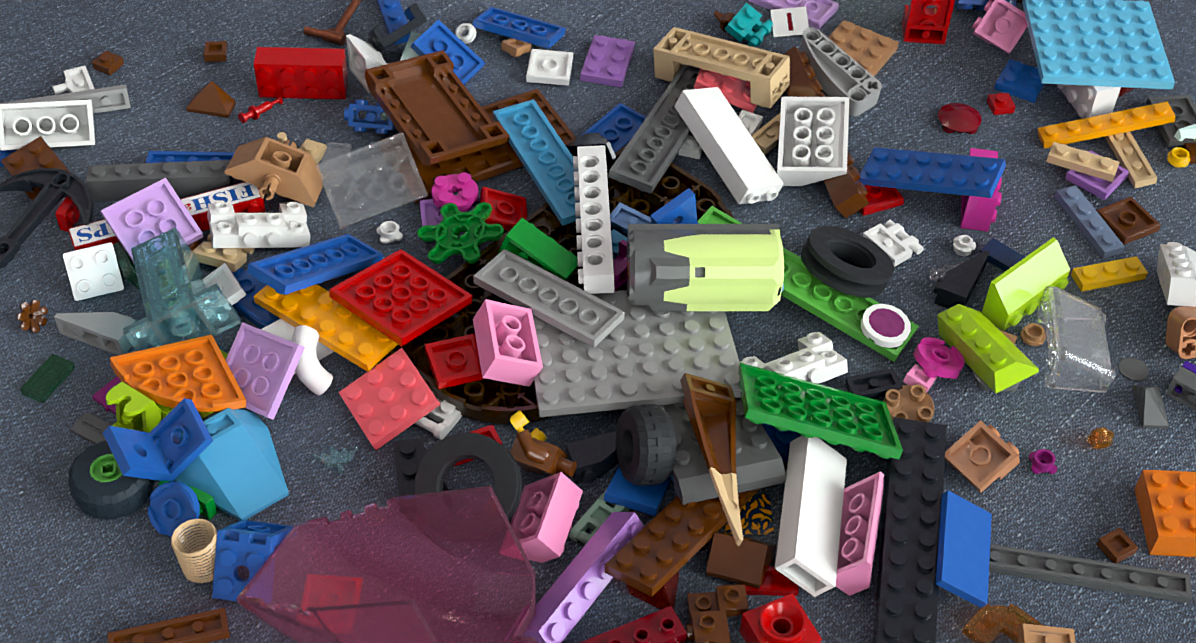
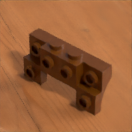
M745 584L716 586V592L687 593L686 605L689 623L685 624L687 632L686 641H691V643H730L727 617L742 615V613L748 611Z

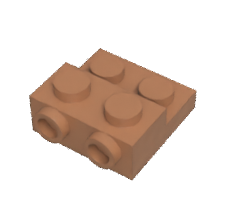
M981 420L945 451V461L980 493L997 478L1001 480L1020 463L1018 449L1011 442L1005 443L1000 438V433L992 425L987 426Z

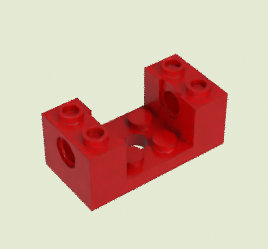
M911 0L910 5H905L902 17L903 42L945 44L955 0ZM929 5L937 6L934 8H926Z

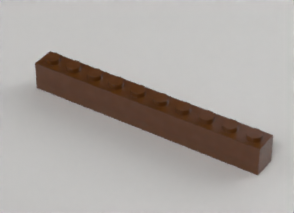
M796 46L785 52L783 55L790 56V81L786 89L789 97H826L820 92L823 88L819 81L814 78L816 72L808 64L810 59L806 52H800ZM848 151L847 174L824 180L834 207L845 218L869 204L866 198L868 191L863 183L859 182L861 175L856 167L852 165L854 159Z

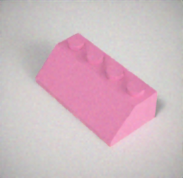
M881 472L844 488L836 587L849 596L870 588L883 500L884 474Z

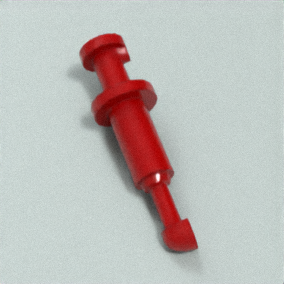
M278 97L272 102L266 101L256 107L251 105L248 107V112L245 114L239 113L238 118L243 124L249 118L257 120L260 114L272 109L273 105L277 103L283 104V99Z

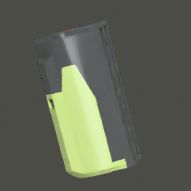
M628 224L626 252L627 297L633 306H650L653 311H769L780 300L784 281V255L779 224Z

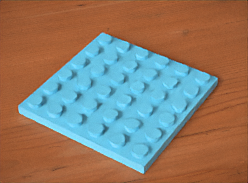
M1142 0L1022 1L1041 83L1173 89L1175 81L1149 2Z

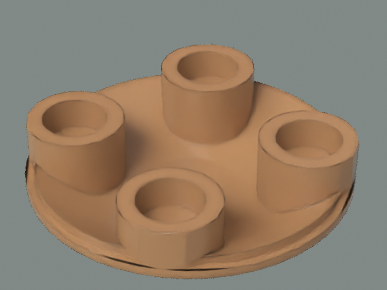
M903 385V388L900 390L890 389L886 392L883 402L887 404L892 421L894 417L928 423L932 420L934 403L922 385Z

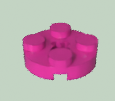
M451 174L435 178V184L432 187V200L436 207L439 208V206L442 207L445 204L454 203L460 212H465L472 208V204L475 201L477 203L479 198L478 186L471 179L470 174Z
M928 337L922 339L915 348L913 356L919 365L923 367V373L931 378L936 376L951 379L958 378L965 363V359L959 350L954 346L949 349L944 346L945 341L938 338Z

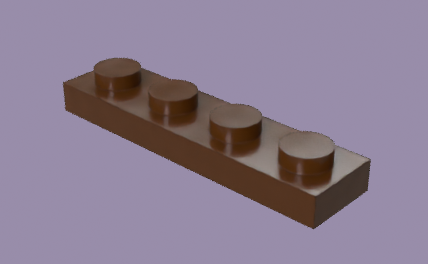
M224 607L107 633L108 643H209L230 638L227 613Z

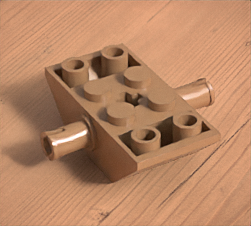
M263 137L238 146L225 170V174L260 188L259 195L262 199H264L265 194H268L266 200H271L274 197V193L279 196L298 201L300 204L313 208L325 183V178L310 153L297 149L293 141L289 146L290 140L281 143L269 137Z

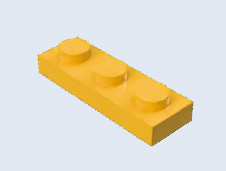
M1137 256L1073 268L1071 276L1081 292L1144 280L1148 274Z

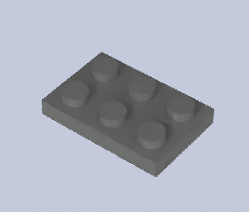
M1190 95L1148 97L1147 105L1168 101L1175 114V122L1158 125L1168 147L1184 146L1185 143H1196L1192 138H1185L1183 141H1179L1174 137L1178 129L1196 124V106Z

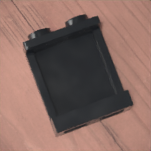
M416 3L404 11L409 23L386 37H382L375 27L368 34L370 37L368 39L369 43L381 52L422 27L427 20Z

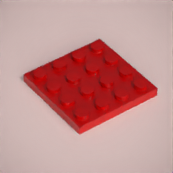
M402 249L334 286L329 291L331 299L400 346L407 344L471 304L473 296Z

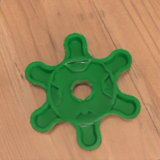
M487 202L479 203L469 212H460L454 203L445 204L440 210L443 220L439 224L425 225L417 231L418 237L423 242H436L435 247L428 252V258L434 264H441L446 258L454 254L463 255V259L467 263L475 264L479 261L481 255L479 245L486 241H498L503 237L504 233L502 225L485 223V220L490 217L492 212V206ZM461 232H465L463 235H460V238H458V235Z

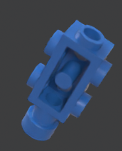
M355 99V102L350 103L349 107L345 108L344 120L348 121V126H354V131L366 132L367 128H375V133L389 134V130L395 129V125L389 117L388 120L381 118L384 110L378 102L377 104H368L369 100ZM361 110L366 112V118L360 117L359 112Z

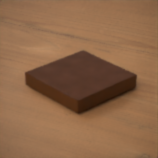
M1131 196L1096 210L1123 245L1155 233L1161 227V224Z

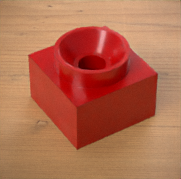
M793 593L742 613L739 632L746 643H821L822 638Z

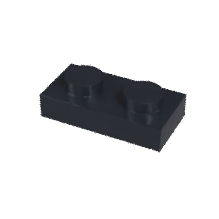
M893 368L850 376L845 379V386L849 393L871 399L885 397L886 392L890 389L900 390L903 388Z

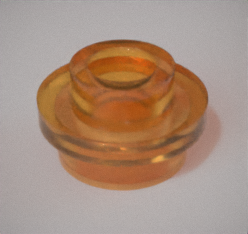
M1097 428L1092 430V434L1087 437L1088 443L1092 444V448L1103 449L1113 445L1114 433L1107 430V428Z

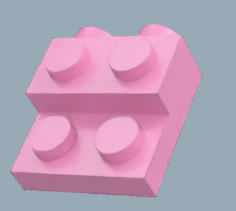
M989 0L983 9L986 11L983 18L978 17L972 28L975 30L972 34L1010 54L1028 26L1025 13L1005 0Z

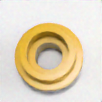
M1176 147L1168 153L1167 161L1174 167H1185L1190 162V154L1186 149Z

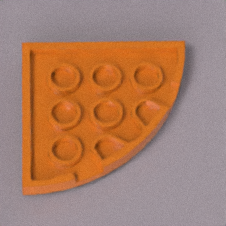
M212 334L110 357V366L122 382L150 398L155 403L165 407L175 408L184 398L191 399L198 412H219L227 408L235 410L246 407V399Z

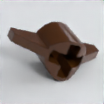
M715 11L714 16L720 22L723 32H727L724 29L735 17V14L731 12L722 14Z

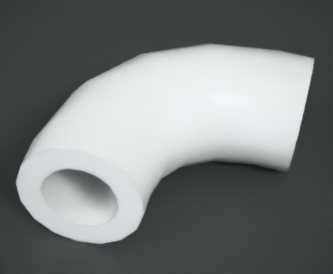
M300 325L294 330L292 342L305 348L295 372L299 380L316 395H321L330 386L333 376L321 366L317 358L316 345L319 340V333L311 327Z

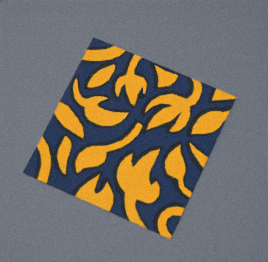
M769 494L754 495L740 509L743 535H775ZM727 522L725 524V532L732 534L729 523Z

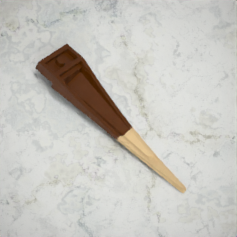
M684 373L680 380L685 396L683 404L736 544L739 546L743 541L736 475V399L730 385Z

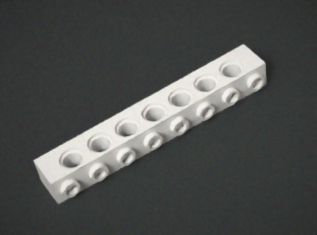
M605 145L577 147L578 156H573V168L578 170L574 171V186H579L574 187L575 201H580L575 203L576 217H581V219H576V233H581V235H577V250H582V252H577L578 267H583V269H578L579 284H584V291L590 294L614 293Z

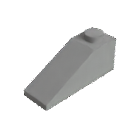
M116 312L57 313L54 316L60 334L116 355L126 354L140 337L136 320L128 315L124 316Z

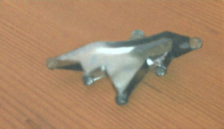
M330 446L329 455L322 452V456L314 453L313 457L319 459L327 467L337 466L339 473L344 472L342 465L350 463L355 451L359 447L355 446V449L350 452L343 448L341 453Z

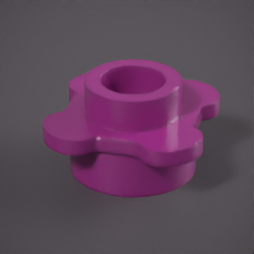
M1040 449L1029 454L1028 458L1032 462L1031 471L1033 473L1048 472L1049 474H1055L1057 472V467L1054 465L1056 458L1051 451Z

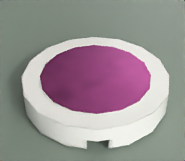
M876 304L866 309L861 319V329L868 339L870 337L875 341L874 344L892 348L902 345L908 338L911 331V323L900 309L892 305Z

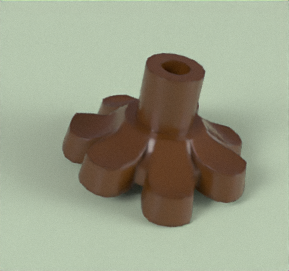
M33 300L30 304L27 302L20 304L21 312L17 313L16 319L22 321L19 326L22 330L27 331L30 328L32 332L38 333L40 331L39 325L44 326L47 324V319L42 317V315H46L48 309L45 306L39 307V300Z

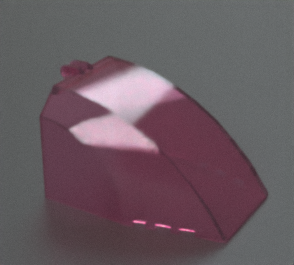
M491 486L394 497L387 500L388 506L378 508L376 503L365 505V512L352 515L351 511L347 510L340 513L341 519L330 522L325 516L295 524L236 598L238 603L298 643H538L534 637L523 636L535 616V572Z

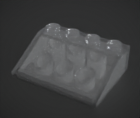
M403 132L316 165L340 229L428 196Z

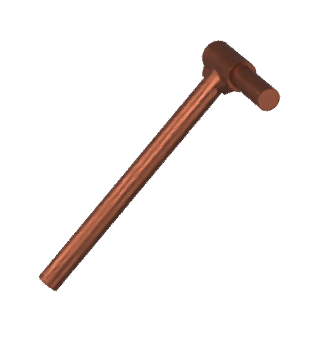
M352 0L334 29L320 30L305 26L304 34L322 38L323 41L344 45L346 34H344L343 30L361 0Z

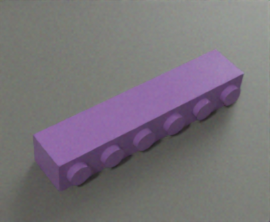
M612 512L516 629L526 643H562L613 578L605 573V564L644 528L635 512Z

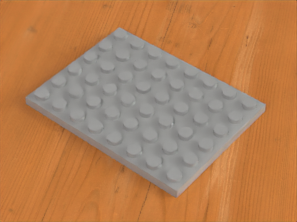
M627 290L614 291V293L592 294L625 312L624 320L595 348L533 315L543 365L539 374L534 377L539 417L627 409L629 406L640 404L668 405L683 403L685 396L680 380L684 373L730 385L735 398L741 397L739 387L740 376L738 375L740 362L725 311H653L650 306H633L628 301Z

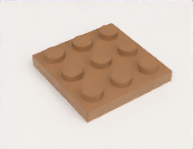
M845 20L828 37L874 77L895 53L899 42L889 37L882 36Z

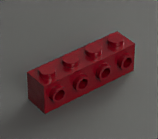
M669 606L580 643H686L687 632L672 606Z

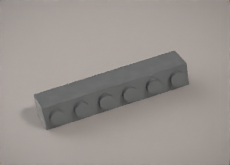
M230 160L89 165L86 184L92 201L98 202L121 201L164 178L168 180L179 198H186L231 186L234 179L232 176L225 174Z

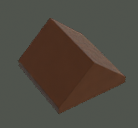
M714 532L706 575L760 588L776 551V545L743 537V541L738 546L733 534Z

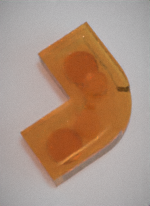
M1011 603L1008 607L1002 605L990 606L987 604L964 626L962 633L975 643H992L1002 632L1016 643H1019L1017 626L1021 624L1044 625Z

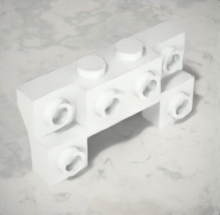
M226 202L208 204L207 218L213 248H292L310 245V232L306 224L307 213L303 204L297 202L280 204L279 213H235L232 204Z
M820 332L809 333L806 337L798 339L799 351L766 364L755 356L746 357L740 361V363L817 384L848 373L847 359L834 351L832 341Z

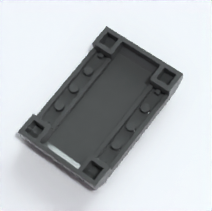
M735 398L738 493L785 483L786 473L783 461L762 424L752 423L745 418L742 398ZM684 404L658 405L667 411L675 430L676 458L674 470L671 473L674 478V489L682 505L719 497Z

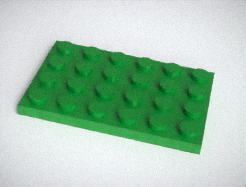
M744 363L739 364V387L744 416L752 423H765L773 425L781 431L791 430L799 432L804 437L821 438L833 445H847L859 452H873L885 459L890 457L900 459L903 449L886 402Z

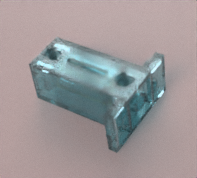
M176 227L131 248L146 317L124 327L123 332L136 351L211 334L215 336L241 323L239 315L216 283L208 288L205 287L199 261Z

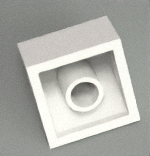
M351 34L346 35L350 70L367 92L371 93L365 79V70L389 63L384 61L382 54L376 51L371 44Z

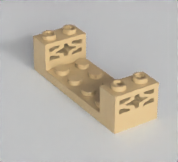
M673 27L653 49L655 78L672 82L683 65H690L702 70L736 77L741 80L750 81L751 103L771 108L789 86L790 56L676 27Z

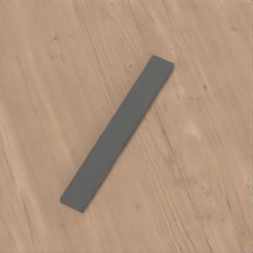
M990 544L989 572L1183 603H1190L1192 599L1191 580L1188 574Z

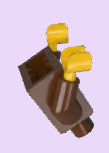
M520 410L511 416L510 422L518 434L510 453L520 468L545 477L560 472L570 477L574 475L577 467L576 461L568 459V455L559 447L544 442L547 436L537 427L531 433L529 430H524L523 426L529 423V421Z

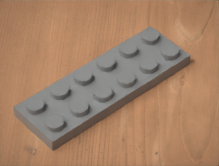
M505 249L473 276L474 284L515 306L531 309L532 315L593 348L624 320L625 312Z

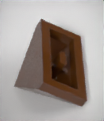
M210 81L193 95L186 110L188 112L229 118L236 105V101L213 81Z

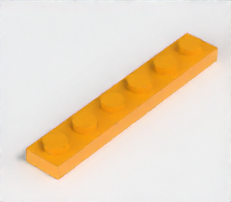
M1167 101L1038 128V137L1045 149L1052 147L1053 142L1070 144L1175 122V114Z

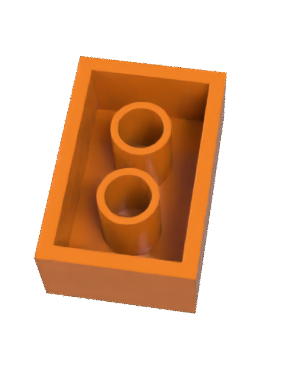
M1143 470L1134 489L1149 555L1196 557V472Z

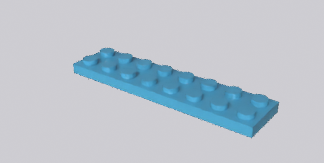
M529 100L493 111L495 122L499 121L509 134L508 142L562 226L576 222V219H581V217H576L575 203L580 201H575L574 187L579 186H574V171L578 170L573 168V156L535 100Z

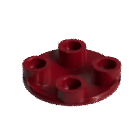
M963 103L946 104L938 112V119L943 125V131L946 133L975 134L981 125L982 119L979 112Z

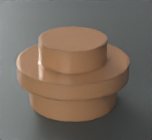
M1036 323L1026 325L1020 334L1022 341L1030 346H1040L1046 339L1044 328Z

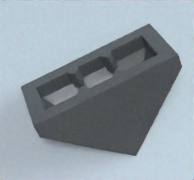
M1134 385L1133 392L1142 428L1168 429L1169 424L1159 386Z

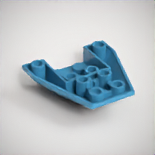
M227 408L203 421L213 442L174 479V482H182L211 495L217 508L239 521L249 519L289 495L268 427L255 412L240 409L233 410ZM181 433V439L179 442L183 440V433Z

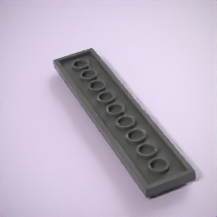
M683 65L611 167L608 175L609 178L638 188L640 191L652 193L691 133L674 106L683 90L694 89L693 86L700 68L690 65Z

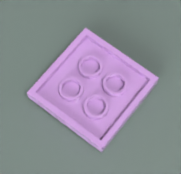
M166 178L101 210L102 216L138 271L203 238L202 231Z
M242 322L226 362L246 399L245 408L274 420L305 347Z

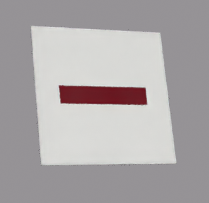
M806 7L770 10L774 37L803 35V31L809 28Z

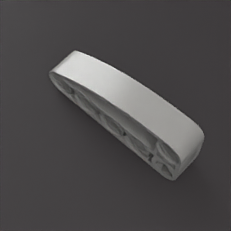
M806 28L803 31L799 50L800 52L805 51L810 59L808 64L815 70L816 76L814 78L819 81L823 88L822 90L829 97H849L850 116H859L875 106L882 88L881 82L818 29Z

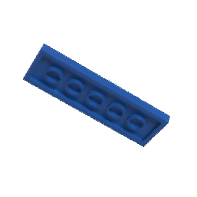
M874 147L860 173L861 178L859 182L869 186L991 198L1003 174L1006 163L1005 159Z
M345 234L249 263L247 273L256 277L259 282L274 288L277 293L287 295L368 268L382 260L384 254L350 234Z

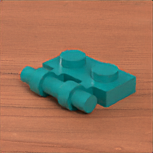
M746 3L724 30L739 42L745 38L749 41L748 46L756 47L763 42V37L771 32L773 22L766 20V22L762 23L759 20L762 15Z

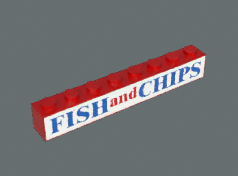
M248 182L180 199L201 231L210 229L207 218L208 204L226 202L233 205L235 213H266L264 200L259 195L260 189ZM105 219L92 222L90 225L84 224L68 229L74 250L111 242L115 255L126 252Z

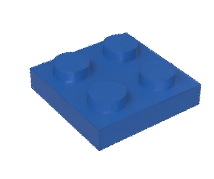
M1009 59L997 79L994 89L1035 103L1045 84L1041 83L1038 68Z

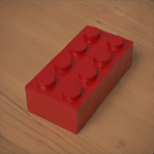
M257 47L253 65L259 98L281 97L346 100L349 82L345 49Z

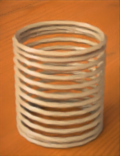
M197 518L180 524L174 530L171 537V545L185 577L195 583H205L214 580V573H212L214 570L212 569L215 568L217 531L214 525L206 519Z

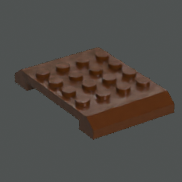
M444 50L365 70V79L369 91L422 164L432 165L508 143L510 137L499 121H491L453 71L454 63Z

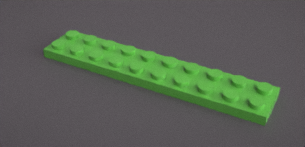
M713 206L697 221L699 224H742ZM783 247L784 290L781 295L895 362L919 326L910 321V334L903 344L898 347L887 348L874 344V340L870 337L868 339L863 334L861 319L867 308L880 303L871 298L848 295L829 287L808 271L801 257Z

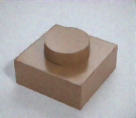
M510 38L502 41L501 49L508 52L510 56L520 57L522 54L531 52V44Z

